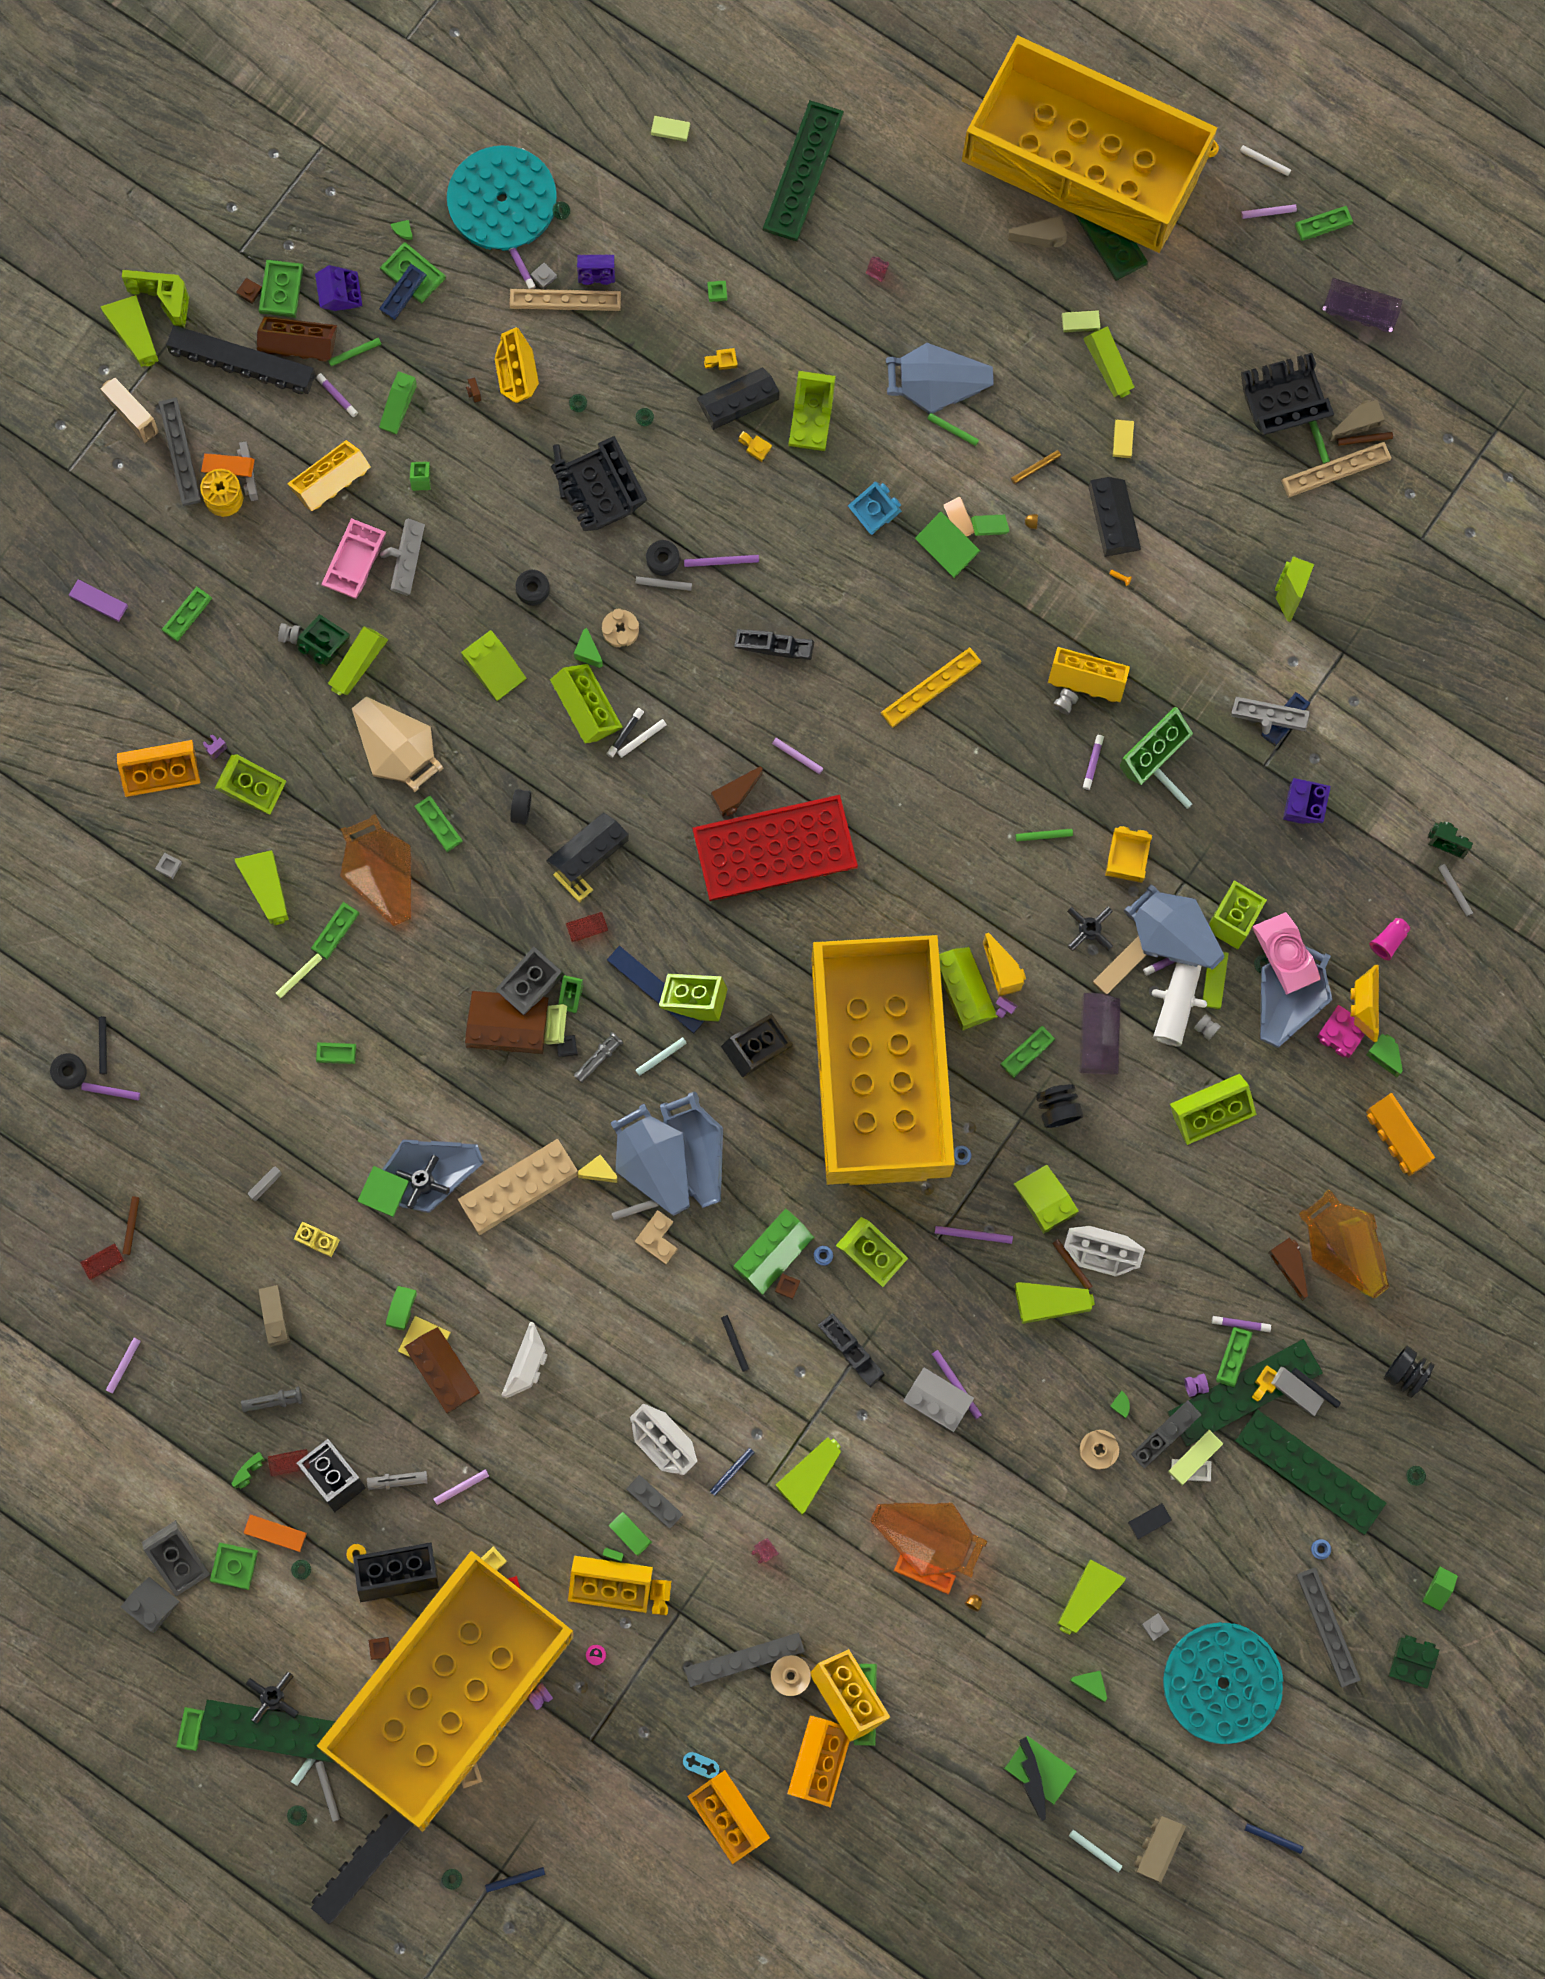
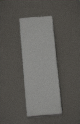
M1280 1367L1271 1382L1273 1386L1312 1416L1316 1415L1324 1401L1321 1396L1283 1367Z

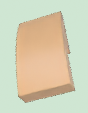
M961 497L944 504L949 519L966 536L975 533L971 518Z

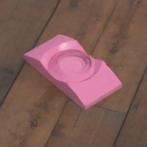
M351 518L321 585L357 599L366 583L370 569L380 552L386 532Z
M1286 912L1252 927L1286 995L1321 980L1313 956L1306 949L1299 929Z

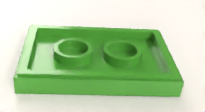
M404 242L380 267V270L395 283L400 280L410 264L424 272L427 276L412 296L422 304L446 279V276Z
M266 260L259 305L260 314L296 318L304 268L303 264Z
M940 512L915 537L954 578L981 551L943 512Z
M1026 1736L1036 1758L1045 1799L1054 1805L1077 1771L1029 1736ZM1019 1746L1004 1769L1021 1782L1026 1783L1029 1780L1020 1762L1027 1758Z

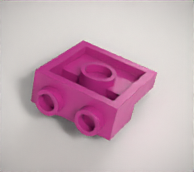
M1338 1005L1317 1038L1320 1039L1319 1041L1323 1045L1334 1048L1335 1052L1341 1057L1350 1058L1365 1034L1354 1025V1017H1350V1012Z

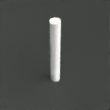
M1244 145L1240 149L1241 153L1289 176L1291 169Z
M663 719L617 751V754L622 758L667 724Z

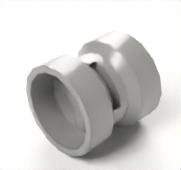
M281 623L278 641H290L292 644H297L298 636L301 634V626L294 625L291 627L288 624Z
M1064 688L1060 692V698L1055 700L1053 706L1059 712L1069 715L1072 710V704H1076L1079 698L1074 692Z
M1206 1014L1194 1029L1197 1032H1202L1204 1038L1209 1041L1221 1026L1218 1023H1213L1211 1017Z

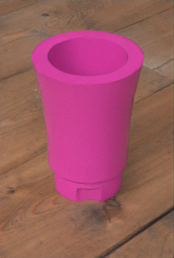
M1395 918L1379 936L1369 943L1370 948L1380 958L1388 961L1391 960L1395 951L1410 931V926L1403 919Z

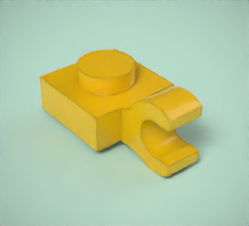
M735 348L716 350V356H706L704 361L705 368H712L717 365L719 370L737 368Z
M742 432L739 436L740 439L738 441L748 447L746 453L761 462L772 448L770 443L757 435L754 440L745 432Z
M1265 1366L1255 1381L1259 1387L1251 1398L1258 1402L1266 1391L1269 1393L1274 1391L1276 1387L1271 1382L1277 1374L1275 1370Z
M652 1580L650 1600H654L652 1614H668V1607L665 1601L670 1600L671 1581Z

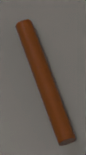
M1393 432L1337 438V445L1393 439Z
M132 1196L122 1253L124 1255H130L140 1199Z
M1059 1239L1054 1241L1052 1244L1083 1287L1088 1290L1092 1288V1284Z

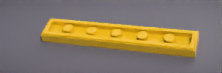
M969 647L884 709L881 715L891 728L895 727L981 664V660Z

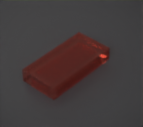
M602 912L566 923L572 942L608 931Z
M114 1243L80 1263L89 1280L124 1262V1259Z
M307 1449L268 1456L271 1477L302 1471L297 1462L308 1455ZM309 1460L303 1463L306 1469L310 1468Z

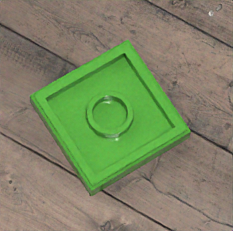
M373 1166L357 1202L394 1218L409 1185V1181Z
M219 1542L210 1582L249 1590L259 1551Z

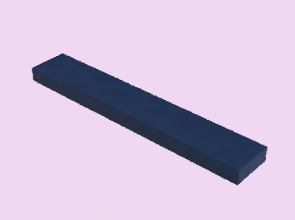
M619 945L608 957L607 961L659 1004L665 983ZM666 1010L693 1034L705 1022Z

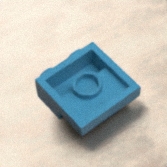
M876 481L848 505L871 535L902 512L899 508L901 506L900 502L895 497L891 498L889 496V488L884 483L880 484Z

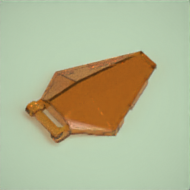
M374 814L367 820L348 828L343 827L340 829L346 841L340 877L390 924L395 926L411 919V846L383 829L376 814ZM372 825L375 826L376 830L351 840L349 836Z
M1327 1190L1324 1196L1307 1210H1302L1299 1213L1301 1219L1308 1225L1312 1260L1372 1298H1377L1390 1288L1386 1275V1263L1381 1242L1378 1241L1377 1225L1373 1213L1339 1202L1330 1190ZM1328 1202L1331 1203V1206L1312 1219L1311 1216Z
M953 1503L878 1504L871 1518V1523L921 1577L959 1572L972 1578L975 1564L983 1547H986L988 1542L972 1534ZM973 1541L976 1543L966 1567H962Z

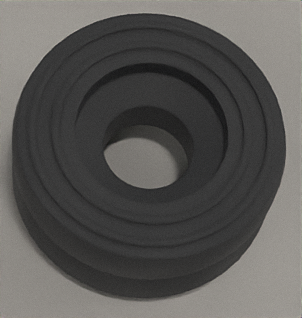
M658 540L649 546L646 552V563L650 571L659 576H667L678 568L680 554L678 548L672 542ZM660 554H666L668 560L660 562L657 557Z
M533 569L521 573L516 580V593L523 603L534 606L541 604L547 599L550 591L549 581L542 572ZM535 583L538 589L535 592H530L527 586Z
M515 790L510 813V821L512 823L527 824L531 806V791Z
M71 1053L57 1056L50 1067L52 1080L60 1088L67 1090L79 1087L84 1082L87 1074L86 1066L81 1058ZM65 1067H73L74 1072L71 1076H64L63 1070Z

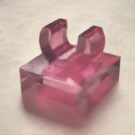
M873 256L869 262L866 274L882 282L888 270L889 262H884L879 257Z
M768 1538L754 1546L755 1549L751 1553L752 1555L759 1553L761 1556L758 1564L766 1563L779 1554Z

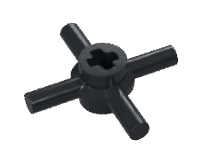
M1107 906L1096 918H1084L1073 907L1067 911L1080 924V934L1068 945L1071 951H1074L1085 939H1096L1107 951L1113 947L1101 934V923L1113 912L1111 908ZM1092 926L1094 928L1093 930L1087 931V927L1090 928Z
M432 1155L425 1170L416 1171L414 1174L397 1170L396 1176L411 1182V1186L414 1189L406 1205L408 1208L414 1209L420 1195L428 1194L432 1190L446 1195L449 1194L450 1188L435 1183L432 1172L439 1160L437 1156Z
M287 1672L277 1686H269L267 1688H264L251 1678L248 1679L246 1685L260 1694L262 1704L251 1719L254 1724L257 1725L268 1710H277L279 1708L294 1719L296 1718L299 1711L284 1702L283 1690L294 1677L291 1673ZM269 1696H276V1700L272 1699L271 1701H269Z

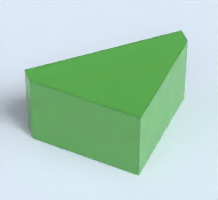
M411 462L410 483L412 491L431 490L430 462Z
M586 628L579 639L574 652V658L601 668L603 667L602 659Z
M563 976L558 1005L564 1004L567 1006V1011L577 1013L583 989V979Z
M1439 1567L1422 1602L1441 1611L1453 1593L1458 1576Z
M1101 1671L1075 1676L1070 1679L1069 1682L1103 1703L1106 1702L1107 1695Z

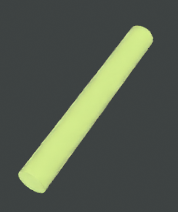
M316 954L276 992L277 996L282 998L322 960V957Z

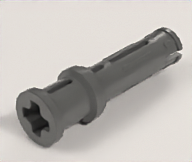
M613 1032L609 1033L610 1036L603 1044L600 1043L598 1045V1050L573 1075L579 1082L583 1083L603 1060L611 1057L612 1052L619 1045L622 1046L624 1044Z
M299 1386L293 1390H280L278 1394L241 1401L243 1413L278 1405L286 1407L288 1404L303 1403ZM270 1401V1402H266V1403H261V1404H256V1405H254L255 1403Z

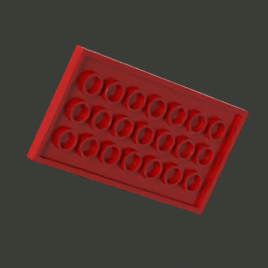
M840 795L692 828L709 901L858 868Z

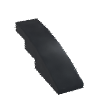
M737 629L734 647L761 654L811 660L815 642L809 639H795L793 636L775 635L773 632Z
M833 1313L818 1324V1327L870 1388L885 1376L884 1372L871 1359V1356L858 1343L857 1339Z
M1027 1737L1018 1740V1743L1027 1759L1020 1762L1029 1781L1022 1786L1040 1821L1046 1820L1042 1779L1035 1755Z

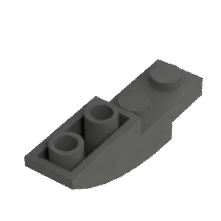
M1189 1400L1186 1401L1131 1455L1145 1469L1201 1416V1413Z

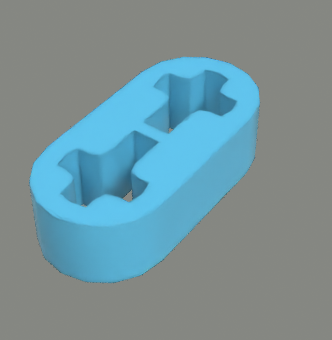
M690 1752L683 1758V1765L689 1771L706 1778H714L719 1773L717 1762L707 1757ZM695 1756V1761L701 1764L700 1766L692 1765V1767H689L686 1759ZM712 1763L716 1772L708 1775L706 1774L707 1770L701 1767L703 1764L709 1766Z

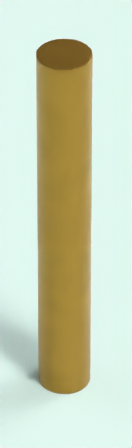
M1056 450L1013 476L1011 481L1013 484L1018 483L1061 457L1060 452Z

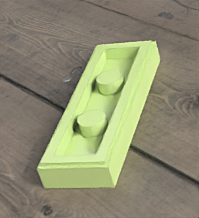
M1208 1430L1168 1473L1178 1483L1183 1485L1223 1443Z

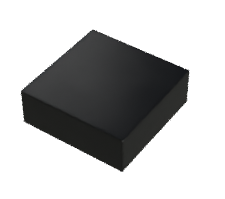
M575 1035L564 1036L563 1043L557 1044L559 1057L578 1055Z

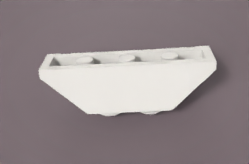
M1092 1226L1069 1228L1064 1248L1079 1267L1112 1276H1119L1133 1269L1140 1268L1145 1251L1142 1246L1128 1236Z
M533 1322L529 1323L501 1394L503 1398L511 1397L529 1389L533 1383L536 1384L540 1376L538 1369L540 1364H545L548 1354H545V1347Z
M642 1404L630 1417L635 1443L661 1471L685 1475L697 1463L692 1441L665 1412Z

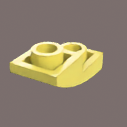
M304 1222L301 1223L294 1237V1240L329 1257H332L340 1241L337 1237Z

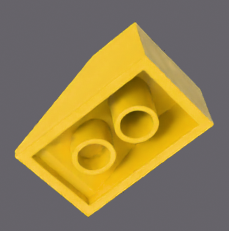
M990 933L985 934L983 946L998 996L1021 991L1024 980H1026L1024 970L1019 968V964Z

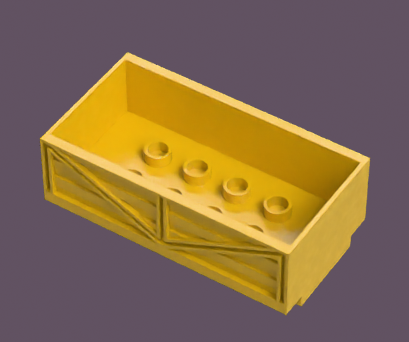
M1017 35L966 131L962 162L1160 253L1209 158L1218 127Z
M938 935L813 942L811 961L826 1184L849 1183V1185L927 1181L930 1178L951 1177L955 1162Z
M470 1551L318 1743L317 1747L342 1769L423 1832L573 1640V1630L474 1552Z

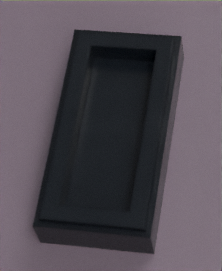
M1163 1503L1129 1521L1128 1524L1138 1540L1169 1523L1172 1519Z

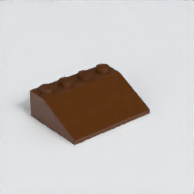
M472 991L465 1037L466 1048L543 1054L549 997H543L523 1015L500 993Z

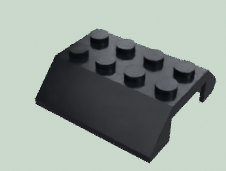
M1313 353L1305 354L1303 357L1302 355L1297 356V371H1294V364L1291 358L1287 359L1286 362L1283 360L1269 364L1268 367L1267 365L1262 366L1263 380L1259 381V374L1256 368L1252 369L1251 372L1250 370L1241 372L1243 392L1255 426L1263 435L1334 416L1329 398L1324 399L1314 370L1316 361Z
M615 436L599 442L598 449L566 464L565 460L562 459L551 466L554 474H557V480H568L561 485V488L564 490L570 506H573L572 510L574 512L584 511V513L577 517L583 531L598 530L627 517L647 501Z

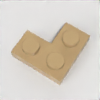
M657 1210L635 1240L636 1244L665 1265L678 1250V1248L663 1238L673 1224V1221Z

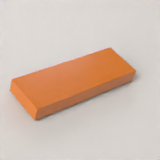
M204 453L201 472L209 473L215 469H225L231 471L235 476L252 477L255 459Z
M251 1514L244 1530L246 1535L297 1552H301L307 1535L305 1532Z
M902 1552L894 1569L896 1573L949 1595L956 1578L953 1574Z

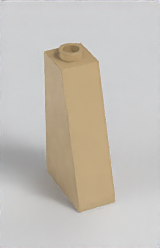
M116 378L108 380L103 384L102 388H100L103 396L144 444L159 433L154 418Z

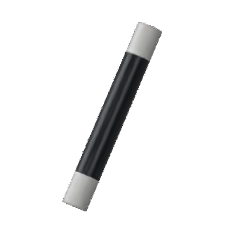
M638 708L606 753L609 757L613 758L643 715V710Z

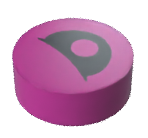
M592 1645L586 1652V1658L590 1664L600 1665L605 1661L606 1652L602 1646Z

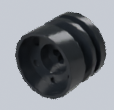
M1057 1085L1036 1095V1100L1042 1102L1038 1105L1039 1108L1048 1109V1111L1041 1115L1045 1128L1067 1125L1084 1117L1081 1105L1079 1103L1071 1104L1072 1101L1078 1098V1095L1073 1093L1076 1090L1075 1085Z
M1407 1345L1394 1360L1383 1379L1393 1386L1400 1381L1404 1382L1400 1391L1404 1392L1408 1387H1411L1407 1396L1412 1398L1428 1382L1435 1364L1430 1362L1423 1368L1427 1359L1424 1357L1416 1363L1417 1352Z

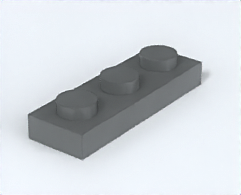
M638 1475L626 1489L669 1529L683 1516L673 1504L641 1475Z

